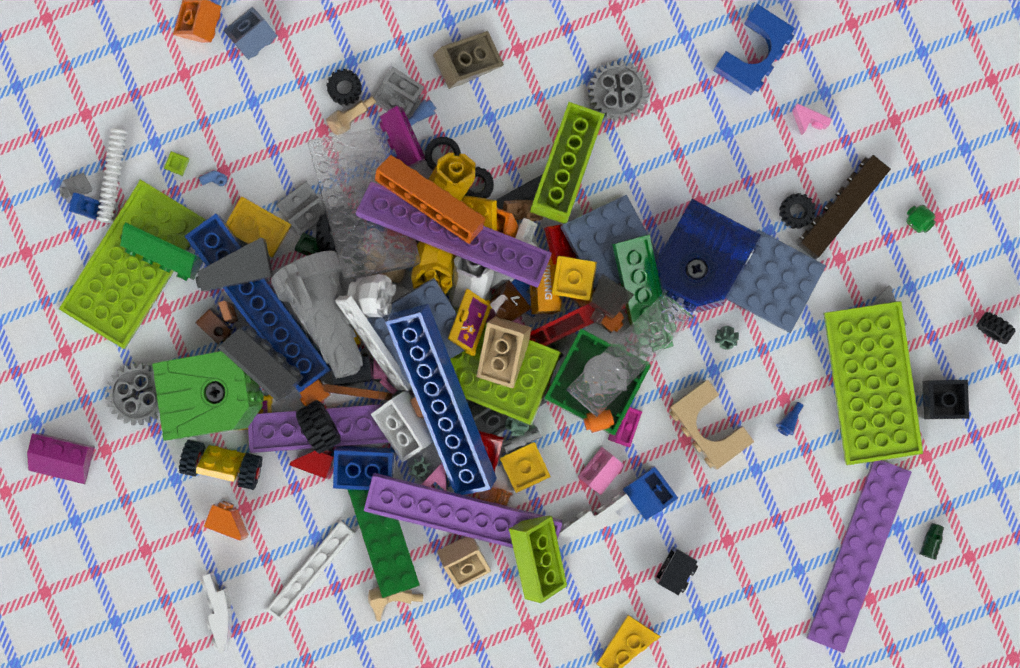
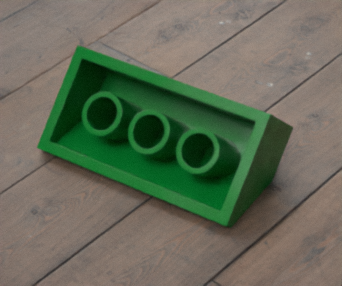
M126 222L123 225L120 246L126 248L124 252L134 257L136 254L143 256V261L151 265L153 262L160 264V269L168 273L173 270L177 272V277L185 281L188 278L195 279L203 263L200 257Z

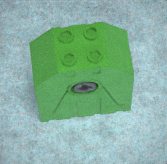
M222 351L152 363L163 441L248 428L263 406L264 395L260 390V386Z

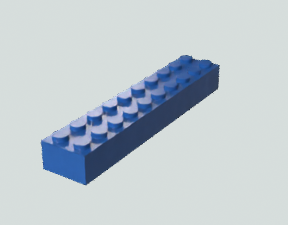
M217 213L185 235V238L206 266L243 247L222 217ZM267 279L223 288L249 325L257 331V335L261 339L267 340L272 345V349L283 354L290 365L300 370V374L304 378L295 387L299 393L331 371L329 363L325 362L321 352L296 318L285 307L284 302L278 299L274 288Z
M429 304L393 313L385 323L454 493L467 495L490 490L497 477Z

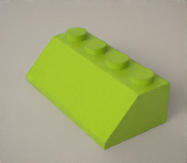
M549 515L523 520L509 528L524 598L543 603L567 587L553 517Z

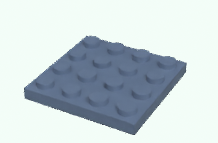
M627 195L561 226L576 258L597 262L593 285L596 295L621 283L612 244L647 234ZM652 243L655 262L658 265L662 260Z
M758 230L749 246L754 249L751 258L746 265L742 262L740 263L722 298L791 333L826 265Z
M435 278L430 279L391 303L392 311L390 315H385L383 318H367L399 365L401 373L408 383L410 382L385 323L393 313L429 304L449 358L451 359L464 351L463 348L448 340L457 313Z

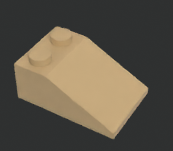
M496 316L487 322L477 377L514 388L528 347L532 327L500 319Z

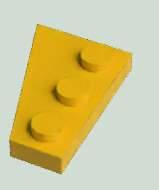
M627 615L596 664L601 668H623L654 641L661 638V636L630 615Z

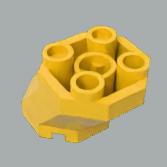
M447 153L437 160V166L428 180L433 181L435 185L448 191L453 197L461 201L475 180L476 163L466 154L454 156V153Z
M420 241L417 244L418 251L411 275L413 289L435 278L446 294L453 286L452 275L456 255Z

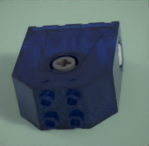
M691 199L656 261L657 271L666 299L674 304L676 302L683 305L682 308L691 313L693 311L699 313L724 306L758 247L761 234Z

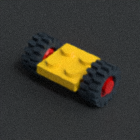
M189 439L185 442L179 461V472L181 474L194 477L197 474H202L232 482L235 481L238 475V487L250 490L256 488L261 473L262 456L208 445L207 449L204 450L205 445L202 442Z

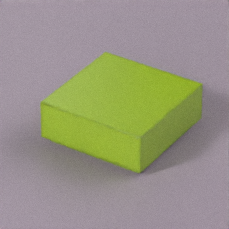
M171 151L164 169L183 176L190 159Z

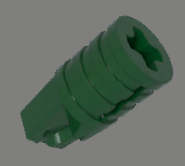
M935 523L931 524L929 531L924 537L919 555L937 560L943 540V526Z

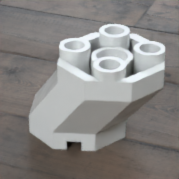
M456 256L452 275L453 286L449 289L448 294L451 305L455 311H458L466 289H469L485 301L490 299L489 292L494 270Z
M380 274L367 277L356 276L354 278L356 282L349 284L347 296H352L365 317L383 318L385 315H390L392 311V296L396 292V286L392 284L391 279L386 275Z

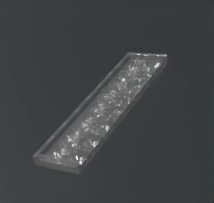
M664 292L568 387L567 391L598 417L694 317Z

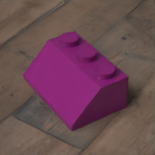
M396 106L382 114L379 124L382 131L387 132L389 136L387 142L391 150L395 149L397 154L395 158L400 159L408 167L425 161V155L403 107Z
M32 433L27 451L28 471L85 484L95 447L41 433Z

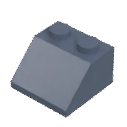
M253 7L223 30L248 60L257 56L262 48L270 45L277 37L266 20Z

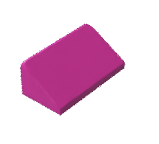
M629 407L616 434H609L608 440L630 448L642 411Z

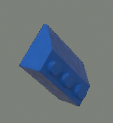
M337 446L334 450L333 488L369 490L373 473L393 478L395 450L393 448Z

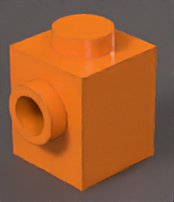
M320 379L300 392L302 396L300 400L304 406L316 400L322 402L331 396L329 392L324 391V384Z

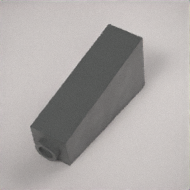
M259 238L197 272L198 277H196L197 287L201 288V291L207 292L272 278L273 271L266 239Z

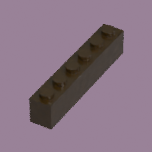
M875 155L869 158L865 157L858 166L861 168L857 173L853 171L847 178L849 183L845 188L841 186L834 194L837 196L833 202L829 201L824 206L823 210L825 212L822 216L817 215L811 222L813 227L809 232L805 230L799 237L801 241L798 246L814 259L821 256L891 170Z

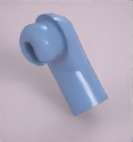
M216 170L199 177L202 185L213 182L218 186H224L228 180L225 174Z

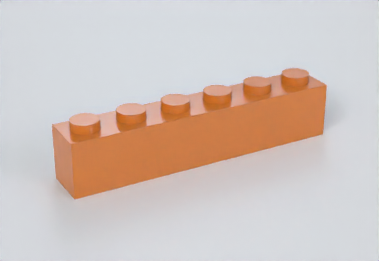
M390 155L377 168L375 181L468 244L483 230L486 218L479 212H475L464 202L453 197L448 191L441 189L433 181L426 179L416 170L405 165L400 159Z

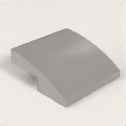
M392 67L382 81L381 87L374 95L375 104L386 111L396 106L403 107L408 116L424 90V86Z
M307 181L276 203L299 235L316 224L317 220L319 221L320 215H324V212L327 210Z

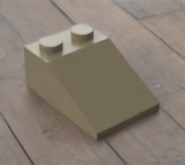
M488 31L442 46L433 54L448 89L463 85L504 65Z

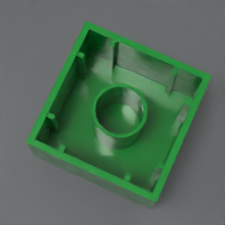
M580 329L544 400L582 420L586 418L587 413L610 409L614 425L603 431L610 435H615L651 365ZM597 355H610L614 357L622 366L627 390L588 398L583 377L586 363Z

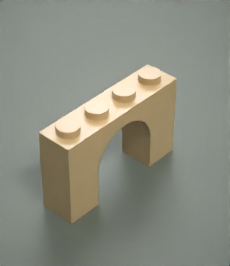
M705 380L669 407L671 410L669 414L675 422L679 420L682 424V432L686 437L690 436L693 439L694 443L692 445L697 452L700 453L702 451L705 455L704 461L709 468L713 467L718 470L754 443V441L743 426L738 427L719 441L707 440L699 433L696 424L698 413L704 406L719 396L709 380Z

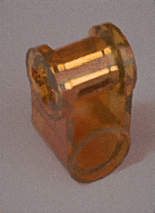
M495 487L489 490V496L485 499L479 497V492L475 493L477 499L504 506L508 505L510 496H513L512 492Z

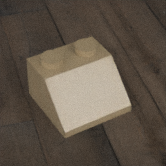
M465 536L437 551L443 568L457 589L491 572L474 538Z

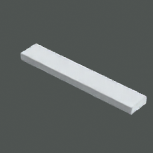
M339 296L335 300L337 305L395 389L409 391L411 388L410 383L406 381L399 365L352 296Z
M341 520L265 610L281 622L356 532Z

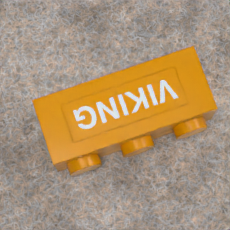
M551 257L538 288L530 285L532 314H555L560 312L562 306L561 298H559V295L552 294L556 265H553Z

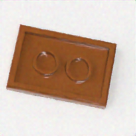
M329 384L324 385V391L329 393L387 401L391 400L393 393Z

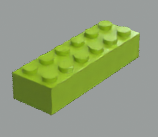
M568 102L530 210L531 213L563 224L568 222L605 114Z

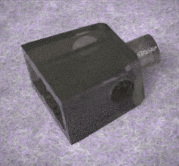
M602 274L598 279L588 306L595 310L590 320L600 325L605 316L612 320L634 294Z

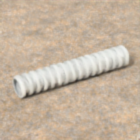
M118 128L110 129L111 135H109V138L111 140L108 141L110 146L107 147L109 152L106 153L108 158L105 159L107 164L104 166L106 170L103 172L105 176H103L104 182H102L103 187L100 194L102 198L99 199L101 204L98 205L100 211H97L99 217H96V220L104 223L114 222L112 217L115 216L113 211L116 210L114 205L117 204L115 199L118 198L116 193H118L119 176H121L120 170H122L120 165L123 164L121 159L124 158L122 153L125 152L123 147L126 146L124 141L127 139L125 137L127 132Z

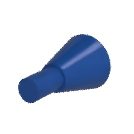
M797 402L793 410L776 425L781 434L785 436L794 434L798 415L804 406L802 403Z

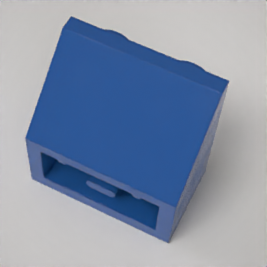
M655 466L649 468L623 488V491L628 495L645 520L662 511L678 499Z

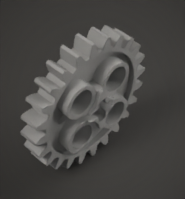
M614 60L613 66L606 62V69L600 66L599 70L601 73L595 71L594 76L596 79H590V82L594 85L588 86V89L593 91L588 94V97L594 98L590 101V105L596 104L594 111L600 109V113L607 115V121L610 117H613L614 122H616L617 118L624 122L625 117L631 120V114L637 117L639 114L637 109L640 111L644 110L641 104L647 105L648 101L645 98L650 95V93L645 92L650 88V85H644L648 79L641 78L644 72L637 73L638 66L632 69L631 62L624 66V60L621 61L620 65ZM615 75L619 77V89L622 91V108L619 107L618 92H615L617 88ZM629 77L632 83L626 85L622 82V78ZM607 79L611 80L613 82V85L611 87H606L603 84V81ZM628 95L632 96L634 98V102L627 103L624 97ZM613 98L616 104L609 106L606 103V99Z
M132 363L131 369L127 365L124 366V372L118 369L117 373L119 376L112 375L111 377L114 379V382L107 383L111 386V389L105 390L110 393V396L105 399L111 400L107 407H114L111 413H119L117 419L121 420L124 417V423H128L131 420V425H136L137 420L139 425H144V419L147 423H151V417L158 419L156 413L160 412L154 370L151 371V366L147 365L144 369V364L139 363L137 368L136 364ZM144 376L147 382L145 386L141 387L139 379ZM124 384L129 388L125 395L121 391ZM151 386L153 387V390L139 394V398L132 397L122 402L123 398L133 396L137 391H144ZM149 394L154 397V401L150 405L146 401ZM131 402L136 404V409L133 412L129 410Z

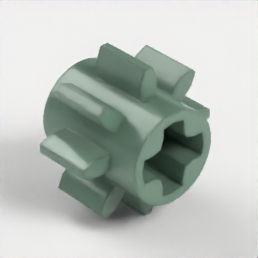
M723 326L720 330L717 329L715 343H720V348L728 350L737 346L739 332L734 333V327Z
M511 417L506 419L505 427L508 431H511V436L519 437L524 435V432H527L529 429V425Z
M424 457L421 459V462L414 458L415 464L408 465L413 471L409 475H416V481L421 476L426 480L425 474L432 473V471L428 470V466L431 463H424ZM423 464L422 468L425 469V472L418 474L415 466Z

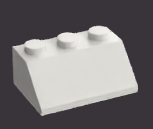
M407 390L392 398L371 414L402 463L433 443L425 419L417 416L410 402L412 397Z

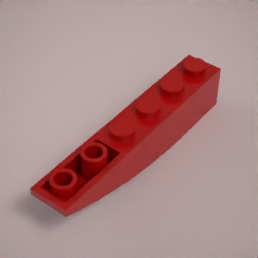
M617 290L531 331L529 340L548 346L626 307Z

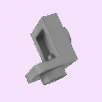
M84 173L63 180L59 189L62 198L66 199L68 204L72 199L73 192L85 195L93 190Z

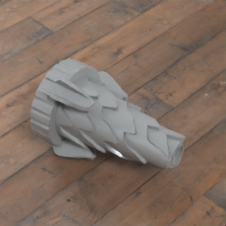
M323 251L298 259L276 272L271 282L278 299L284 302L288 311L302 323L306 331L312 336L319 346L325 362L330 364L335 378H343L358 373L360 367L363 366V362L354 337L357 336L351 323L335 301L339 296H347L349 284L355 282L353 267L344 263L341 255L336 251Z

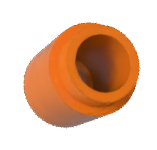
M610 409L587 413L586 418L583 419L586 430H590L591 433L608 429L611 425H614Z

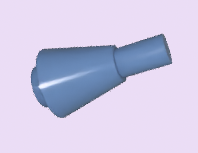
M424 99L413 113V116L408 119L411 126L417 121L419 122L436 114L434 110L437 108L430 99L428 101Z

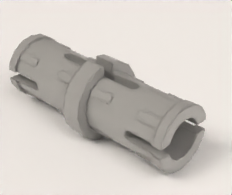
M535 427L524 432V435L515 436L507 441H503L502 444L506 453H509L521 446H527L526 444L542 438L538 428Z

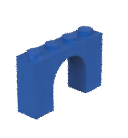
M756 4L744 25L765 39L768 46L767 58L757 64H748L725 51L713 70L750 95L754 91L758 92L764 84L761 81L764 75H770L774 68L772 63L775 59L779 61L785 52L782 50L785 44L789 45L795 36L792 34L795 30L793 26L759 4Z

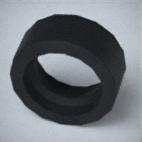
M438 137L427 145L425 159L432 171L437 166L432 159L433 150L437 146L447 145L453 149L454 156L461 154L458 144L453 139Z

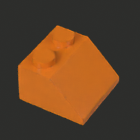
M182 0L173 35L201 43H211L215 36V28L220 19L222 6L209 0Z
M227 501L213 504L204 527L239 541L246 539L249 534L238 509L233 508L234 504Z

